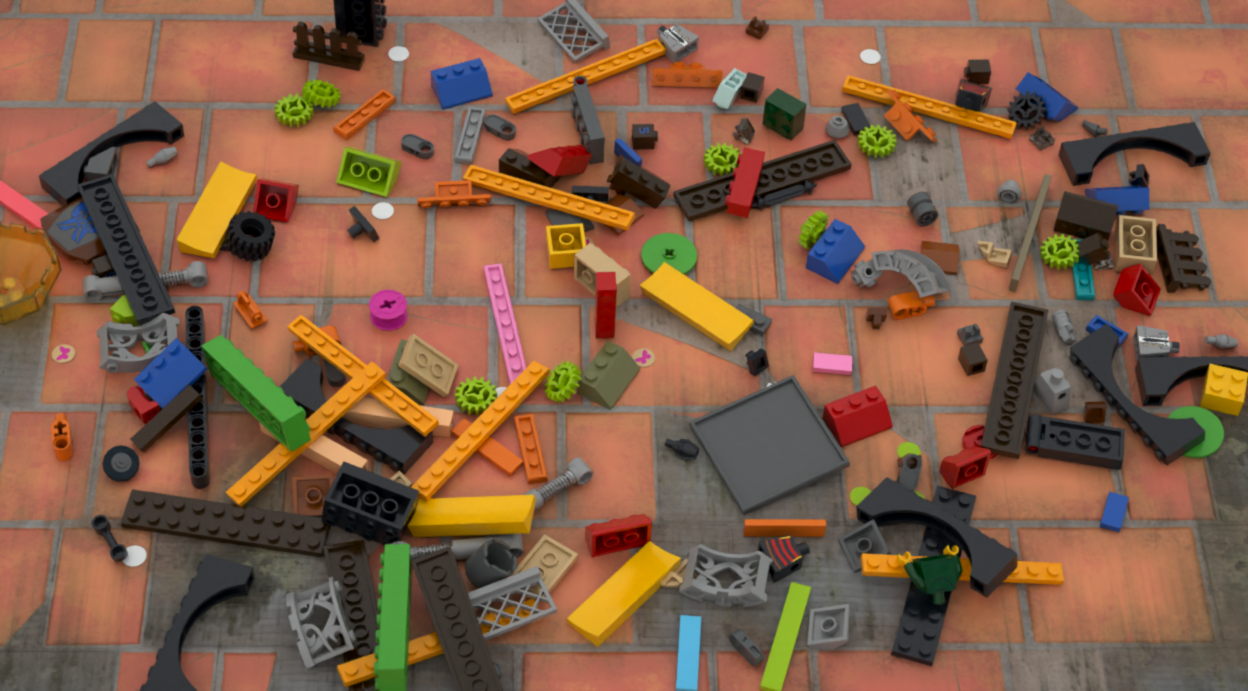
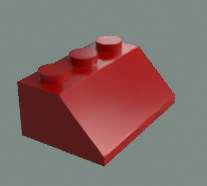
M568 145L567 147L558 146L557 148H548L532 153L527 158L555 177L584 173L592 154L586 151L587 148L582 145Z
M877 386L830 402L824 406L822 419L840 447L847 446L893 427L886 400Z
M641 514L585 526V539L591 558L645 546L651 541L652 521L647 515Z

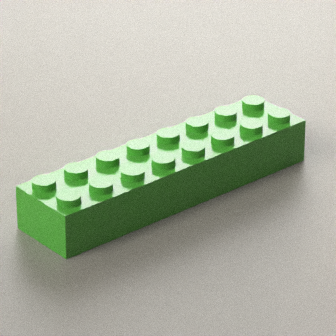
M219 335L201 345L210 375L290 452L311 440L309 435L310 427L305 421L306 413L301 406L298 407L291 396L287 397L280 386L277 387L270 377H266L261 368H256L250 358H246L240 349L234 347L231 340H227L222 335Z
M385 544V551L380 555V563L384 568H380V581H383V583H379V596H382V598H378V611H381V613L377 614V627H380V629L376 630V643H379V645L375 646V659H378V661L374 662V675H378V677H375V690L407 691L412 582L410 544Z

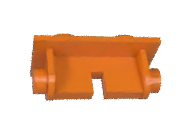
M238 292L237 301L233 302V305L249 327L252 329L267 322L268 319L252 297L246 292Z

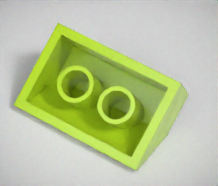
M345 147L336 183L388 197L398 179L402 161L353 147Z

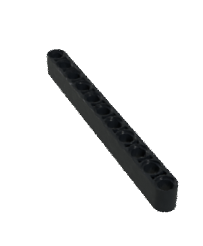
M194 305L187 308L185 312L186 347L206 367V360L201 345L206 343L204 315L202 308ZM206 371L191 385L203 399L188 411L189 472L192 485L197 489H203L210 483Z

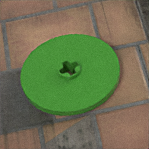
M662 233L646 241L642 248L641 259L646 269L651 273L656 272L665 262L686 275L696 264L697 251L693 243L684 236L674 233Z
M1186 406L1173 411L1168 416V418L1172 419L1194 418L1205 430V441L1183 456L1204 458L1212 455L1220 448L1224 438V429L1220 420L1209 410L1197 406Z

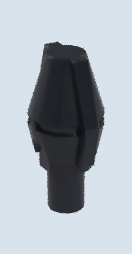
M667 439L665 442V446L672 448L675 451V455L681 459L696 460L699 454V448L690 440L680 439L679 441Z

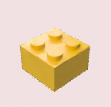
M583 223L546 226V247L550 269L574 267V255L586 246Z
M1209 364L1204 377L1200 407L1238 416L1244 403L1248 373Z

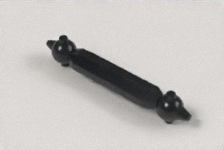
M805 180L803 185L783 189L768 194L764 198L756 196L751 207L763 210L764 205L776 204L800 196L804 192L812 194V190L817 184Z

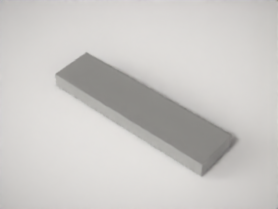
M468 107L454 163L472 165L486 116V109Z

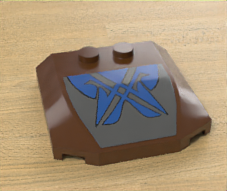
M81 197L40 218L44 238L67 259L72 261L78 259L83 261L85 265H89L93 259L107 255Z

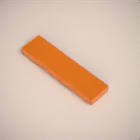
M382 89L334 126V132L348 140L394 104L396 97Z
M534 415L514 416L528 484L547 482L548 476Z
M464 418L451 430V434L458 439L472 423ZM490 436L475 451L509 477L524 465L522 459Z
M745 519L743 537H782L787 535L792 537H824L826 520Z

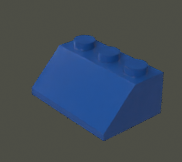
M481 58L430 71L431 87L443 110L493 96L487 70Z
M1029 72L1016 87V90L1022 92L1023 95H1026V92L1029 91L1030 95L1036 92L1037 97L1041 96L1042 101H1045L1046 104L1044 107L1047 110L1045 116L1051 121L1054 119L1062 121L1079 108L1044 80Z
M1148 187L1085 188L1087 197L1119 205L1116 215L1126 214V211L1139 214L1143 213V210H1150Z
M834 219L808 253L806 269L838 284L863 252L865 245L851 226Z
M175 338L134 380L155 402L164 408L188 385L191 386L207 368L183 343Z

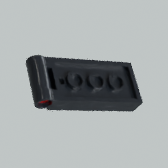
M1031 414L1028 416L1025 451L1032 455L1038 454V457L1120 470L1124 458L1125 429Z

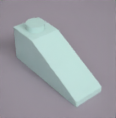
M734 68L720 83L712 101L718 107L728 109L740 93L747 74Z

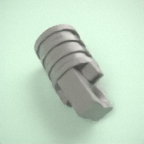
M1067 310L1056 311L1052 315V319L1057 333L1065 343L1071 345L1076 339Z

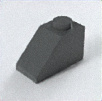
M111 147L89 159L88 165L84 167V176H86L87 182L107 175H114L118 163L116 147Z

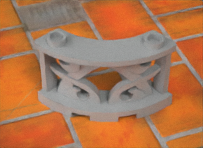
M903 249L871 253L876 271L892 270L906 275L916 287L920 298L952 291L950 282L943 270L933 260L921 253Z
M162 313L150 322L136 327H132V324L107 321L97 330V337L100 338L101 363L99 368L110 373L143 371L166 348L164 343L169 345L177 338L179 318ZM144 340L148 345H153L149 352L142 357H138L128 351V349L136 345L137 341Z
M701 544L688 550L689 557L684 581L680 585V593L700 602H703V599L714 601L716 606L732 607L733 604H743L744 607H749L766 602L767 594L764 592L769 565L772 564L773 559L765 555V553L756 551L748 554H728L712 550ZM697 560H700V566L704 571L696 567ZM730 569L741 579L731 584L728 589L721 587L719 581L713 576ZM694 572L699 575L696 579H693Z
M333 576L329 577V582L295 595L294 591L286 594V606L291 613L289 615L293 632L297 631L298 642L296 643L306 668L355 648L357 638L353 629H349L342 607L341 592L343 590L338 580L335 581ZM315 606L330 611L329 619L322 632L315 625L304 624L313 615ZM311 631H314L319 635V637L317 638L313 634L311 638H308V634ZM342 634L345 645L332 649L328 643L329 638L333 642L339 643L336 636ZM324 645L329 650L328 652L320 654L316 657L314 656L324 647Z

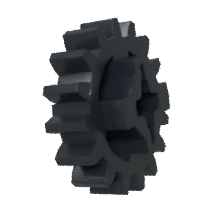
M1029 91L1026 92V95L1020 92L1019 98L1014 96L1015 101L1009 102L1012 107L1008 108V112L1011 113L1008 115L1010 120L1017 122L1019 129L1022 126L1026 130H1028L1029 126H1032L1034 129L1036 123L1041 125L1040 119H1045L1043 113H1047L1046 108H1044L1046 104L1045 101H1042V97H1037L1036 92L1030 95ZM1016 115L1022 116L1023 120L1019 119Z

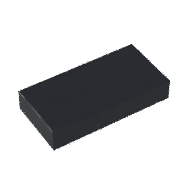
M859 103L842 106L841 111L853 135H858L860 131H864V127L870 128V124Z

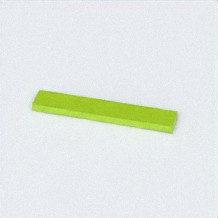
M791 582L760 690L782 691L811 592V587Z

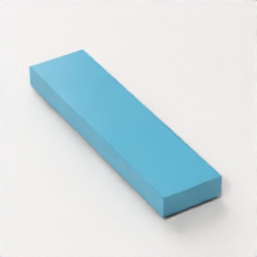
M680 615L676 691H697L701 616Z

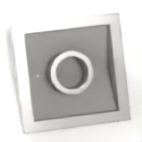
M850 604L810 609L808 647L833 650L848 642Z

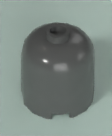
M493 538L482 544L467 559L465 574L472 585L482 588L507 578L516 570L517 558L515 555L512 557L508 550L510 548L508 544L500 539Z

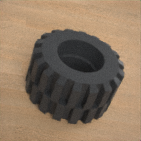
M242 211L239 212V215L235 214L229 222L225 235L227 249L231 250L232 255H237L239 259L244 258L245 261H257L258 258L260 260L263 259L264 256L269 254L275 237V227L271 224L272 221L266 219V216L263 214L259 215V212L251 213V211H247L244 213Z

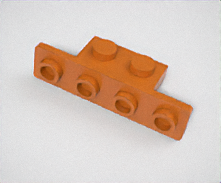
M674 62L669 65V68H653L652 85L718 88L722 82L723 72L722 70L705 69V66L699 62H692L691 65L684 64L683 62Z
M887 89L885 92L896 104L883 116L907 141L922 130L931 141L936 142L937 139L934 137L936 133L930 127L926 128L923 125L925 121L918 114L915 116L911 112L913 108L907 102L903 103L900 100L901 95L896 90L891 91Z
M471 180L435 182V197L417 198V205L422 208H431L432 205L449 207L451 204L468 206L469 203L486 205L487 202H491V194L472 195Z

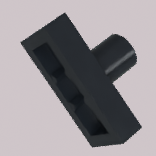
M572 186V194L594 201L608 202L609 187Z
M355 206L350 208L349 212L356 223L347 229L348 234L354 239L364 231L373 242L377 241L379 236L375 228Z

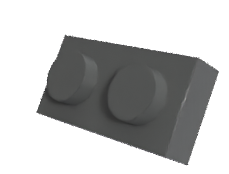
M741 304L737 305V310L754 321L749 330L763 336L772 324V319Z

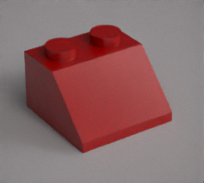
M265 178L258 179L253 213L259 212V215L263 214L268 219L289 222L297 202L299 185Z
M1142 264L1122 269L1113 296L1123 308L1151 316L1161 288Z
M977 446L963 449L954 456L945 457L941 462L939 473L951 489L959 487L986 474L991 451Z

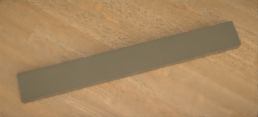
M1044 175L1012 275L1009 291L1016 292L1050 185L1051 175Z

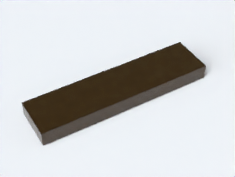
M188 385L130 440L144 453L203 398Z

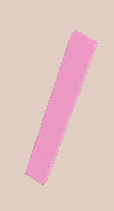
M502 263L483 266L508 380L509 384H511L526 369V364Z

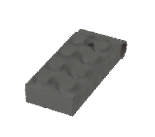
M576 76L573 80V96H571L573 108H571L572 119L576 120L575 129L576 132L580 133V144L584 145L587 148L586 151L592 154L589 164L604 162L605 137L587 86V78Z

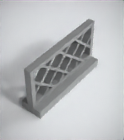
M566 0L563 4L537 18L542 27L574 63L579 62L600 48L606 50L610 47L608 35L576 0ZM564 9L568 11V15H559V12ZM547 19H554L553 24L545 23ZM557 20H566L565 25L557 24ZM569 20L577 21V26L568 25ZM555 29H564L562 34L554 33ZM575 30V34L567 35L566 31ZM578 31H586L587 34L586 36H579ZM564 39L573 40L572 45L564 44ZM576 40L585 41L584 46L575 45ZM588 41L597 43L594 46H587ZM573 50H582V53L575 56Z
M537 566L468 593L473 609L484 610L481 617H477L480 627L481 624L492 627L490 632L483 634L485 641L557 613V608L541 578ZM539 584L541 588L539 595L529 592L531 587ZM517 593L523 596L518 603L509 600L511 595ZM526 597L536 599L533 607L523 604ZM499 601L503 605L500 610L490 607L492 602ZM540 601L548 603L550 606L549 609L544 611L537 609ZM507 604L517 607L514 615L504 612ZM520 609L531 612L529 617L521 618L517 615ZM487 612L497 615L494 622L484 620ZM501 616L511 619L510 623L506 626L498 624Z

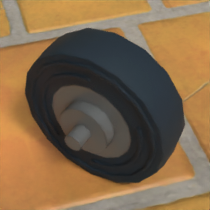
M123 445L115 446L108 450L104 455L102 463L106 475L118 482L128 481L133 478L138 472L140 464L136 452L130 447Z

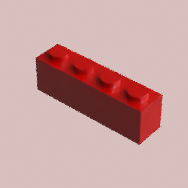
M744 147L743 153L738 155L736 164H739V167L734 168L733 178L735 180L730 182L729 192L731 194H727L725 205L728 206V214L745 218L749 217L764 163V151Z
M596 272L595 338L606 339L615 337L616 272Z

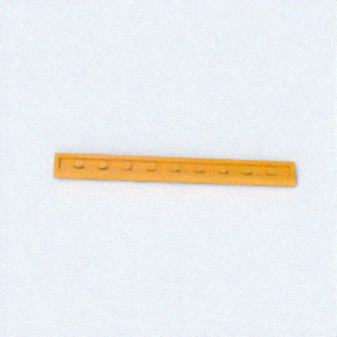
M654 39L505 98V103L512 113L515 114L573 91V80L576 76L586 77L587 85L665 55L666 49L658 39Z
M847 75L842 88V92L892 106L896 102L885 91L887 89L891 91L896 90L901 95L900 100L903 103L907 102L913 108V112L1012 139L1017 122L964 109L950 103Z
M470 165L463 177V180H471V185L626 231L629 230L635 219V212L474 165Z
M303 315L298 316L287 326L290 333L348 378H354L367 366ZM383 379L369 392L370 395L424 437L439 425L438 419L386 379Z
M533 360L413 484L411 488L419 490V497L428 501L550 374L549 368Z
M371 361L305 420L310 427L309 435L311 440L292 452L280 443L226 491V495L239 507H242L386 377V372Z
M862 554L860 557L862 576L909 578L904 566L897 563L898 555ZM911 556L909 561L913 562L912 559L923 558L924 556ZM959 558L963 569L959 580L970 581V561L966 558ZM1017 561L1018 567L1003 581L1009 583L1062 585L1064 582L1062 564Z
M534 599L525 601L523 604L533 607L535 601ZM507 607L504 609V612L514 615L517 607ZM520 609L517 616L526 618L529 617L531 612ZM493 613L487 614L484 620L494 622L497 615ZM501 616L498 624L506 626L510 623L511 619ZM481 624L480 628L482 633L485 634L490 632L492 627ZM436 632L409 641L408 665L443 654ZM375 653L337 666V671L345 687L378 676L374 675V662L378 661V659H375Z

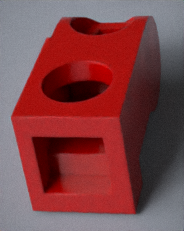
M139 386L128 389L129 406L145 425L160 412L159 404L155 401L149 402L145 397L144 390Z

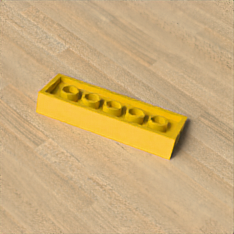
M220 161L176 239L181 253L209 258L216 257L225 240L231 218L235 214L239 215L258 180L256 174L238 170Z
M665 262L647 280L640 284L643 294L729 351L734 349L754 324L753 319Z
M534 495L432 498L428 501L419 499L415 513L407 526L413 537L530 533L536 498Z
M649 541L567 618V623L596 647H599L662 587L660 583L671 571L674 572L681 565V558L664 551Z

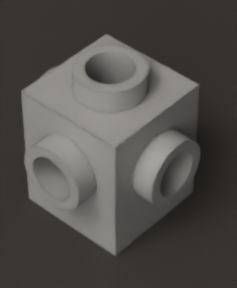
M873 259L866 263L862 260L854 265L856 269L851 271L853 282L859 285L860 288L864 285L867 288L877 283L875 279L883 275L882 270L876 271Z

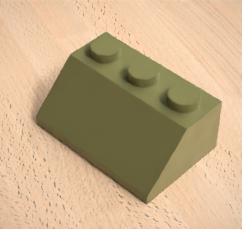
M401 339L387 381L418 405L424 406L430 388L398 366L408 341Z
M607 340L580 376L582 380L578 381L580 386L577 387V394L611 410L638 374L640 367L624 348Z

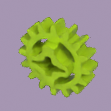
M312 79V82L307 80L302 89L304 99H309V103H314L315 106L319 104L322 108L326 106L330 108L331 105L335 107L336 104H339L341 92H338L339 88H334V84H328V81L324 83L321 79Z
M298 93L295 96L289 94L288 98L282 96V101L277 100V105H275V117L278 118V122L283 121L284 126L289 124L292 127L293 124H296L299 127V123L305 125L306 120L310 121L311 116L314 115L313 103H309V99H304V95L299 97Z
M879 124L877 127L870 125V128L864 127V131H860L858 136V148H862V153L867 152L868 157L871 154L874 155V158H877V155L884 158V154L890 156V152H894L896 147V135L892 134V130L887 131L886 126L880 128Z
M717 143L716 147L711 145L710 150L706 149L704 154V167H708V172L713 171V175L719 173L720 176H723V174L734 172V168L739 167V164H736L738 155L742 154L738 153V148L733 149L732 144L726 146V143L723 146Z
M818 210L817 213L814 212L813 216H809L808 220L801 226L800 230L802 232L799 235V245L805 249H810V247L817 243L826 231L829 219L827 214Z
M1054 234V238L1047 237V241H1043L1040 247L1041 259H1044V264L1050 263V268L1057 266V270L1060 267H1064L1066 270L1067 265L1074 267V262L1078 263L1079 257H1081L1077 239L1071 240L1070 235L1066 238L1064 234H1061V237Z
M569 361L566 363L561 362V366L556 365L555 369L550 371L551 376L546 377L548 382L544 384L547 387L544 391L547 397L557 403L559 401L564 402L565 398L570 399V395L576 393L574 389L580 386L578 381L582 380L579 376L582 373L578 370L579 367Z
M474 376L471 381L469 378H466V383L460 382V387H456L455 401L457 407H461L462 412L468 410V415L475 412L476 416H478L479 412L482 411L483 413L497 399L495 385H491L490 380L484 382V377L477 380L476 376Z

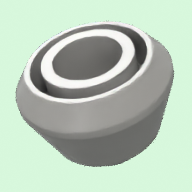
M842 116L832 117L825 127L826 133L835 139L847 136L850 130L847 120Z
M1014 180L1004 181L997 189V195L1003 202L1014 203L1021 199L1020 186Z

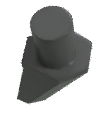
M1083 120V126L1095 137L1107 135V128H1100L1097 124Z

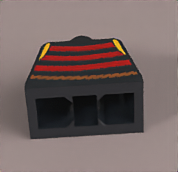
M960 79L955 97V105L980 112L988 105L992 88Z
M789 535L761 540L758 544V551L765 553V555L773 559L772 564L769 565L768 573L774 583L799 570L802 567L803 555L810 553L806 542L796 545L792 536Z

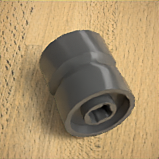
M926 192L915 193L907 201V205L919 226L932 224L939 215L935 206L932 205L933 202Z

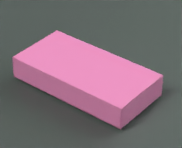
M814 352L813 372L851 375L852 356Z

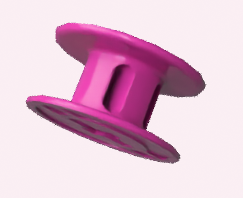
M386 289L377 292L370 299V320L376 328L383 331H392L399 329L407 321V301L400 292Z

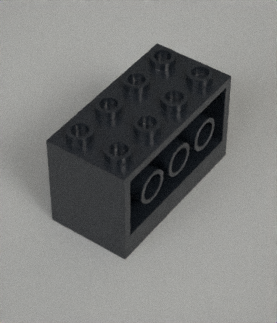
M333 0L336 29L340 30L341 36L347 37L349 32H354L358 35V39H361V45L378 47L379 41L383 40V28L387 26V18H384L386 14L385 0Z
M343 461L324 500L321 521L330 526L342 528L348 533L360 535L368 541L378 542L385 547V544L402 541L408 528L407 525L415 513L419 490Z

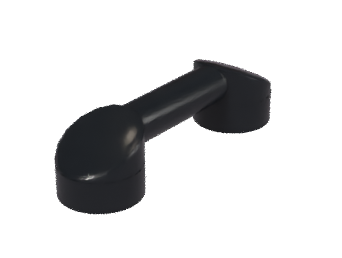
M104 515L94 517L92 526L95 532L103 536L111 548L110 556L113 561L121 562L126 559L128 551L124 545L116 542L110 532L111 525L107 517Z

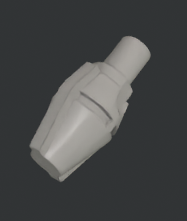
M175 147L163 148L146 163L149 168L156 164L167 163L178 151Z
M1226 334L1213 337L1206 336L1204 338L1206 344H1213L1220 349L1238 347L1237 339Z

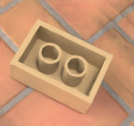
M1119 215L1115 227V271L1121 272L1123 268L1142 264L1146 271L1152 275L1157 263L1156 219Z
M589 243L574 255V279L595 295L596 272H616V308L629 299L631 274L627 269L622 268L613 258H609L599 247L594 246L592 243Z

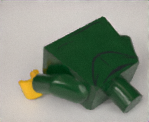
M947 545L943 550V555L912 559L913 562L909 561L911 554L905 552L906 560L902 559L900 554H898L896 560L899 565L904 566L909 578L921 592L932 594L933 604L945 603L944 592L955 590L956 584L963 572L959 557L956 555L959 551L958 546L954 545L951 549L952 551H950L949 545Z

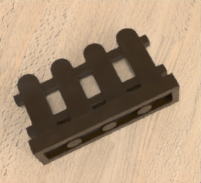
M298 22L293 27V32L297 36V39L294 41L296 47L293 51V58L356 71L361 70L365 61V54L359 52L361 39H358L356 33L349 32L347 37L341 36L340 30L336 28L331 29L330 33L324 32V28L320 25H315L312 30L308 29L307 24L304 22ZM308 35L313 36V42H309ZM325 39H330V46L325 44ZM342 42L347 43V49L342 48Z
M1158 224L1156 227L1157 257L1167 292L1174 293L1178 286H1181L1182 289L1196 287L1204 291L1205 288L1210 286L1211 279L1207 276H1202L1207 269V265L1197 261L1203 255L1201 249L1193 247L1199 241L1198 236L1190 234L1189 231H1184V233L1172 232L1171 229H1166L1165 224ZM1176 244L1186 245L1187 247L1176 246ZM1180 258L1190 259L1191 261L1180 260ZM1184 273H1194L1195 275H1185Z

